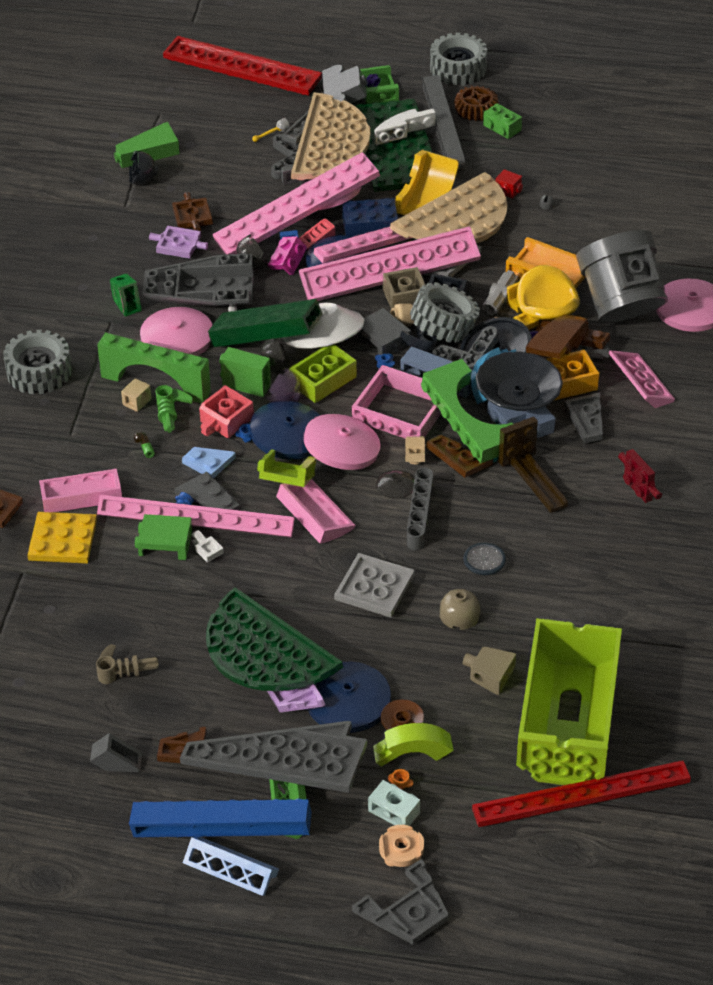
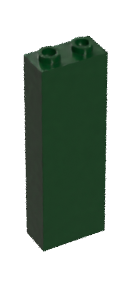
M317 299L224 312L208 330V334L214 347L309 334L323 313Z

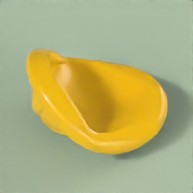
M539 265L530 269L521 277L517 287V303L519 308L526 316L534 319L553 321L562 315L574 313L580 304L578 292L568 275L561 269L553 266Z

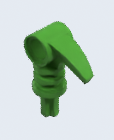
M162 385L156 389L158 419L163 423L164 431L171 433L175 430L174 421L177 419L175 402L193 403V398L189 394L173 389L168 385Z

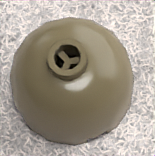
M454 589L443 597L440 603V619L449 628H453V626L460 627V630H465L473 627L479 621L480 603L471 591Z

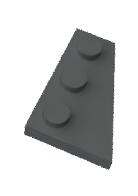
M600 393L565 400L564 406L584 444L602 440Z
M208 472L174 488L176 495H179L181 492L189 494L194 499V504L197 502L204 507L240 511V505Z

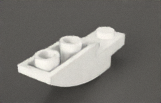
M412 109L389 118L375 129V144L378 145L406 138L408 132L435 126L436 112L434 109L421 112Z

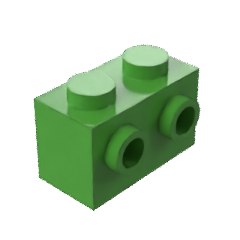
M497 103L484 112L483 125L509 139L521 131L522 117Z

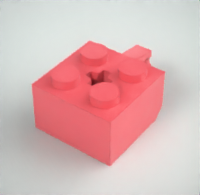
M225 385L200 406V421L203 423L201 424V433L209 436L214 432H218L229 439L239 430L241 425L248 424L254 414L253 402Z

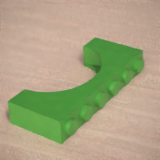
M106 332L97 344L102 378L118 382L126 371L127 366L141 364L155 367L170 375L178 382L183 391L193 398V402L202 404L211 393L209 361L207 358Z
M460 359L423 373L422 390L430 396L432 403L439 408L442 416L449 421L452 429L459 434L462 442L471 450L472 455L480 463L498 457L500 429L513 423L501 425L485 423L475 419L462 408L457 394L463 387L470 384L472 374L471 369L464 360Z

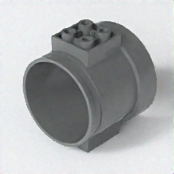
M633 230L608 236L587 245L576 254L581 275L586 276L599 322L614 323L636 318L650 313L668 302L655 258L657 248L651 231Z

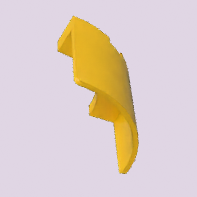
M424 150L416 153L409 175L412 179L409 185L405 184L402 191L396 196V212L401 215H407L451 191L459 161Z

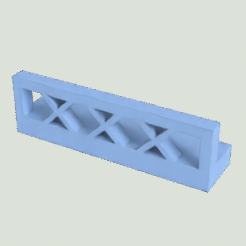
M191 837L183 861L186 865L262 896L266 894L270 879L275 878L279 871V868L202 837ZM194 849L200 850L205 860L199 863L192 861L191 857ZM215 858L221 859L224 868L219 871L214 870L210 860ZM235 866L241 867L244 877L240 879L234 878L230 869ZM255 874L264 876L261 889L253 885L251 876Z

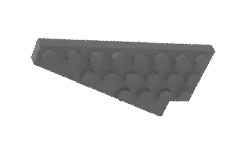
M351 721L187 742L180 756V763L349 793L365 753L367 739L349 736L352 728Z

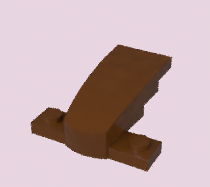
M562 315L553 321H542L535 330L538 333L525 347L527 353L561 359L564 354L569 355L571 350H577L579 345L603 349L610 340V333L589 329L588 319L584 317Z

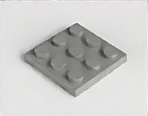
M358 553L335 592L334 600L392 617L414 577V570Z

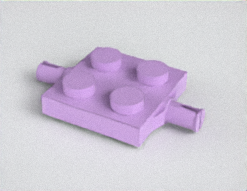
M167 226L163 233H150L149 240L159 241L156 246V253L190 259L195 249L207 250L208 248L207 242L199 241L201 231Z

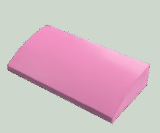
M117 469L39 480L44 512H59L98 506L100 495L122 497Z
M312 479L305 487L285 483L280 484L276 497L320 544L337 539L355 528V524Z

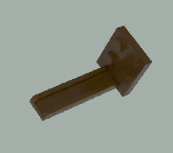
M533 416L501 428L499 442L500 465L504 467L511 464L550 513L567 507V499L532 458V455L536 454L538 420Z

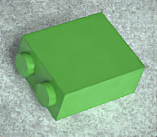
M228 347L225 353L221 354L219 363L221 364L220 377L222 378L223 386L226 385L231 389L264 398L271 387L270 358Z

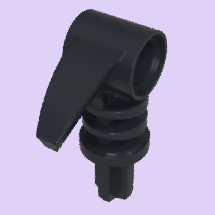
M421 326L416 328L417 337L403 330L401 331L400 336L408 345L430 354L432 353L437 342L435 335L431 337L427 331H421Z

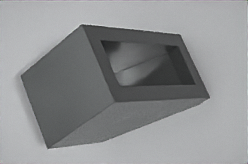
M109 733L92 744L90 762L105 771H140L142 752Z

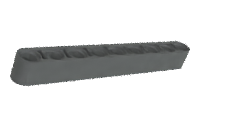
M440 76L422 77V86L428 108L434 109L436 112L434 128L442 155L458 160V170L465 169L464 154Z

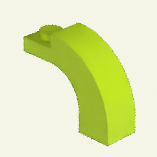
M410 723L389 729L384 732L385 739L373 746L376 764L381 767L405 753L420 752L427 754L437 761L453 751L450 733L438 726L426 723Z

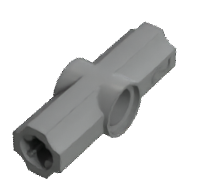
M508 270L504 272L499 281L492 284L489 296L483 304V310L488 315L493 316V314H497L503 303H507V287L518 281V276L513 271Z

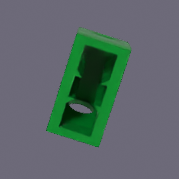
M128 274L111 278L110 284L113 300L123 315L126 317L142 311L137 282Z

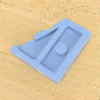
M194 447L182 457V463L201 474L208 472L214 478L236 456L233 451Z

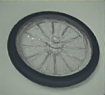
M477 543L465 551L463 560L465 566L471 572L479 575H492L499 572L505 566L506 555L495 544Z

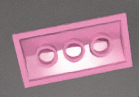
M610 350V356L649 404L654 408H658L674 402L675 398L638 353Z

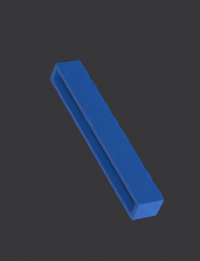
M309 800L143 801L133 802L129 826L133 837L309 835L312 812Z

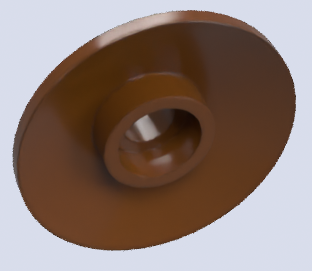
M410 700L392 701L381 712V722L387 730L404 724L423 723L424 713L421 707Z

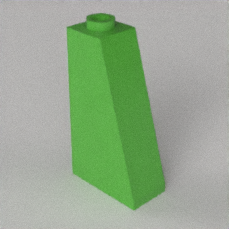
M166 122L115 145L116 152L114 153L116 163L119 162L121 168L132 166L133 161L131 157L135 150L150 154L154 160L179 155V142L169 123Z

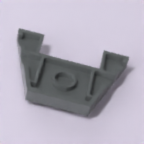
M422 859L405 869V875L417 888L385 910H382L367 895L352 905V911L412 945L448 921L449 914L439 893L434 888L432 878L427 873Z

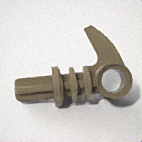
M110 644L102 651L96 662L98 680L103 684L113 683L117 678V674H119L120 678L123 677L124 673H126L127 677L130 676L131 672L135 676H139V671L152 670L159 667L156 657L137 660V655H134L132 661H129L128 657L125 658V662H121V659L115 661L112 657L116 645Z

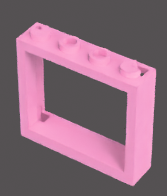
M382 365L353 404L352 417L370 427L406 439L407 436L425 437L440 416L441 411L436 405H433L421 424L416 426L367 409L384 385L431 400L430 396L422 390L421 382L423 378Z

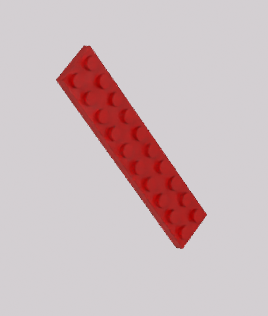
M177 36L163 52V58L262 83L302 95H309L322 79V72Z

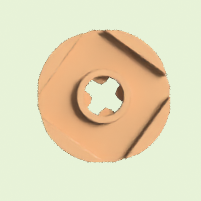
M394 825L388 828L384 835H381L379 839V852L388 866H410L421 859L424 853V839L419 831L417 833L409 825ZM399 843H403L404 846H407L405 848H398Z

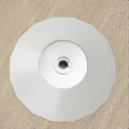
M319 303L323 315L309 334L282 337L287 345L296 348L312 349L326 347L356 335L363 328L365 319L360 313L339 305Z

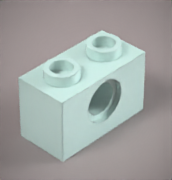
M383 780L368 797V811L393 825L410 826L420 814V799L413 794H408L399 789L395 784H390Z

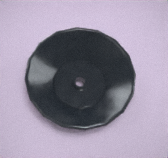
M522 351L504 352L490 357L480 365L475 377L478 390L488 401L501 408L515 411L536 410L549 405L560 395L563 386L560 371L550 361L539 355Z

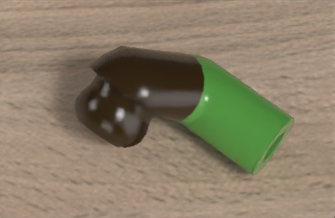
M135 433L134 442L141 444L145 457H153L154 450L146 433Z

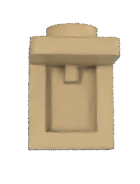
M424 436L406 437L405 462L410 464L425 462Z

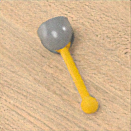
M282 118L277 122L275 128L261 135L253 136L252 140L257 142L260 138L277 130L285 132L290 128L289 122L286 118Z

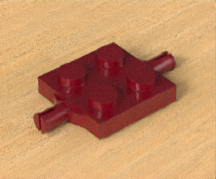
M634 449L626 451V454L621 452L618 458L625 466L623 475L625 483L645 503L652 501L653 496L656 500L660 499L662 493L656 488L655 472Z

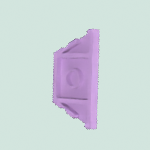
M314 684L287 691H267L280 713L325 706V702Z

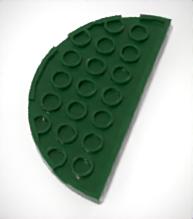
M236 587L219 602L218 609L214 614H211L208 621L206 644L213 664L226 678L241 686L261 691L293 690L320 682L344 668L341 660Z

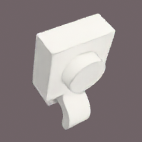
M199 530L192 533V536L195 538L192 540V543L195 545V551L207 563L224 553L223 547L212 536L206 539Z

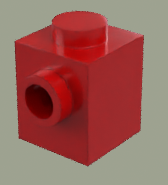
M504 169L496 177L495 182L501 187L505 196L513 199L522 191L521 175Z

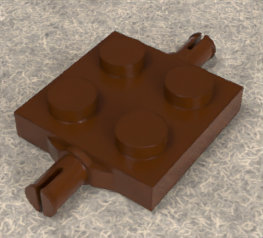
M185 192L183 195L185 200L172 203L178 228L187 229L193 227V230L201 231L200 226L213 224L206 198L192 199L190 192Z

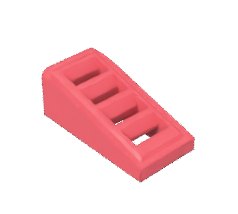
M323 219L299 237V239L307 246L306 250H309L316 242L335 236V226L327 219Z

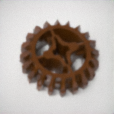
M478 85L477 87L471 86L470 88L465 87L464 90L461 89L456 94L454 100L458 115L463 116V119L468 118L469 121H482L484 119V112L495 104H499L495 91H491L490 88H485L484 86L478 87Z

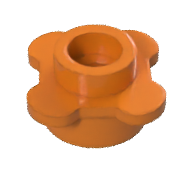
M397 769L388 776V781L395 784L399 789L413 786V780L409 778L408 771L404 769Z

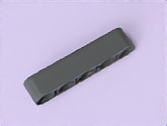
M420 468L415 473L407 525V546L411 550H420L425 545L433 490V472L429 468Z

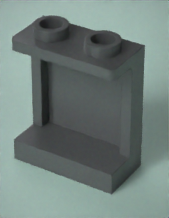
M382 308L365 317L363 328L355 335L357 338L364 336L378 348V355L394 354L409 346L400 334L402 330L411 334V330Z

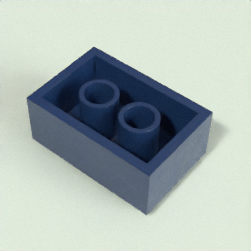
M394 198L343 203L342 219L345 236L354 237L390 227L392 222L398 220Z

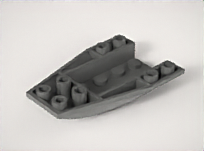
M253 254L216 255L145 270L142 296L158 302L181 306L217 307L252 305L254 288Z

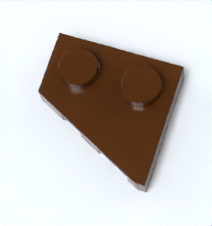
M200 727L198 732L187 734L186 731L173 737L169 736L160 739L157 762L180 763V756L186 743L205 740L206 727Z

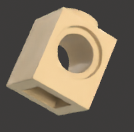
M134 379L121 391L123 405L137 412L151 400L150 385L138 379Z

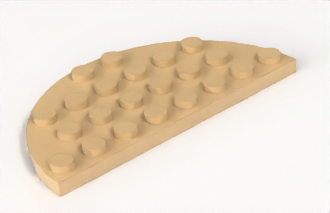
M314 92L292 168L291 179H314L362 152L365 154L370 143V127L363 113L345 100L339 101L333 99L331 95Z
M484 172L392 222L390 229L405 238L410 236L415 239H422L470 226L476 243L490 238L500 229L507 212L506 197L498 183L489 174Z

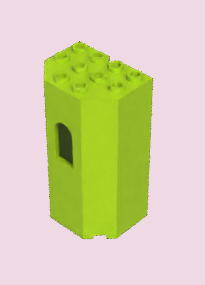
M536 619L518 735L516 766L522 770L527 769L532 773L531 777L537 782L568 785L593 778L598 780L605 776L621 628L585 624L584 627L578 628L571 622ZM565 691H576L581 696L579 722L557 719L560 696Z

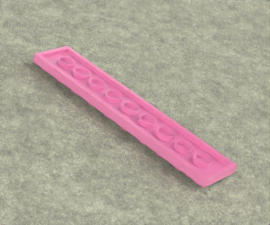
M362 152L212 234L214 240L225 254H239L379 177V171Z
M469 226L300 269L299 275L307 300L317 299V301L383 285V273L418 267L422 275L480 260L481 255Z

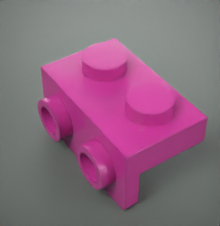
M297 236L282 237L277 249L271 256L268 266L272 270L284 269L289 275H293L307 246Z

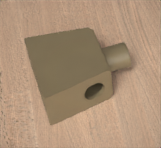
M482 647L477 656L466 653L462 664L471 668L470 679L473 682L499 695L515 669L516 654Z

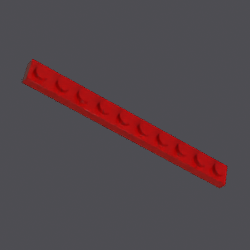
M678 761L606 776L598 780L592 779L472 804V811L478 827L682 785L690 783L691 777L684 761Z

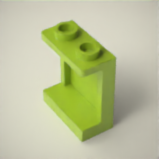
M271 449L259 460L257 471L260 472L259 479L305 487L315 475L316 458L309 456L301 465L275 461L276 450Z

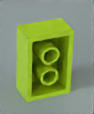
M334 344L319 349L289 368L290 385L314 403L322 400L357 377L356 360Z

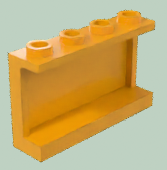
M529 237L525 239L524 248L515 258L509 256L506 260V272L508 270L513 271L518 276V279H521L527 271L539 265H549L561 269L568 275L575 288L586 277L581 275L575 254Z

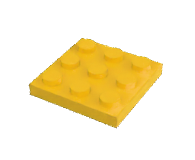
M38 512L29 546L28 561L88 563L97 523L96 514Z

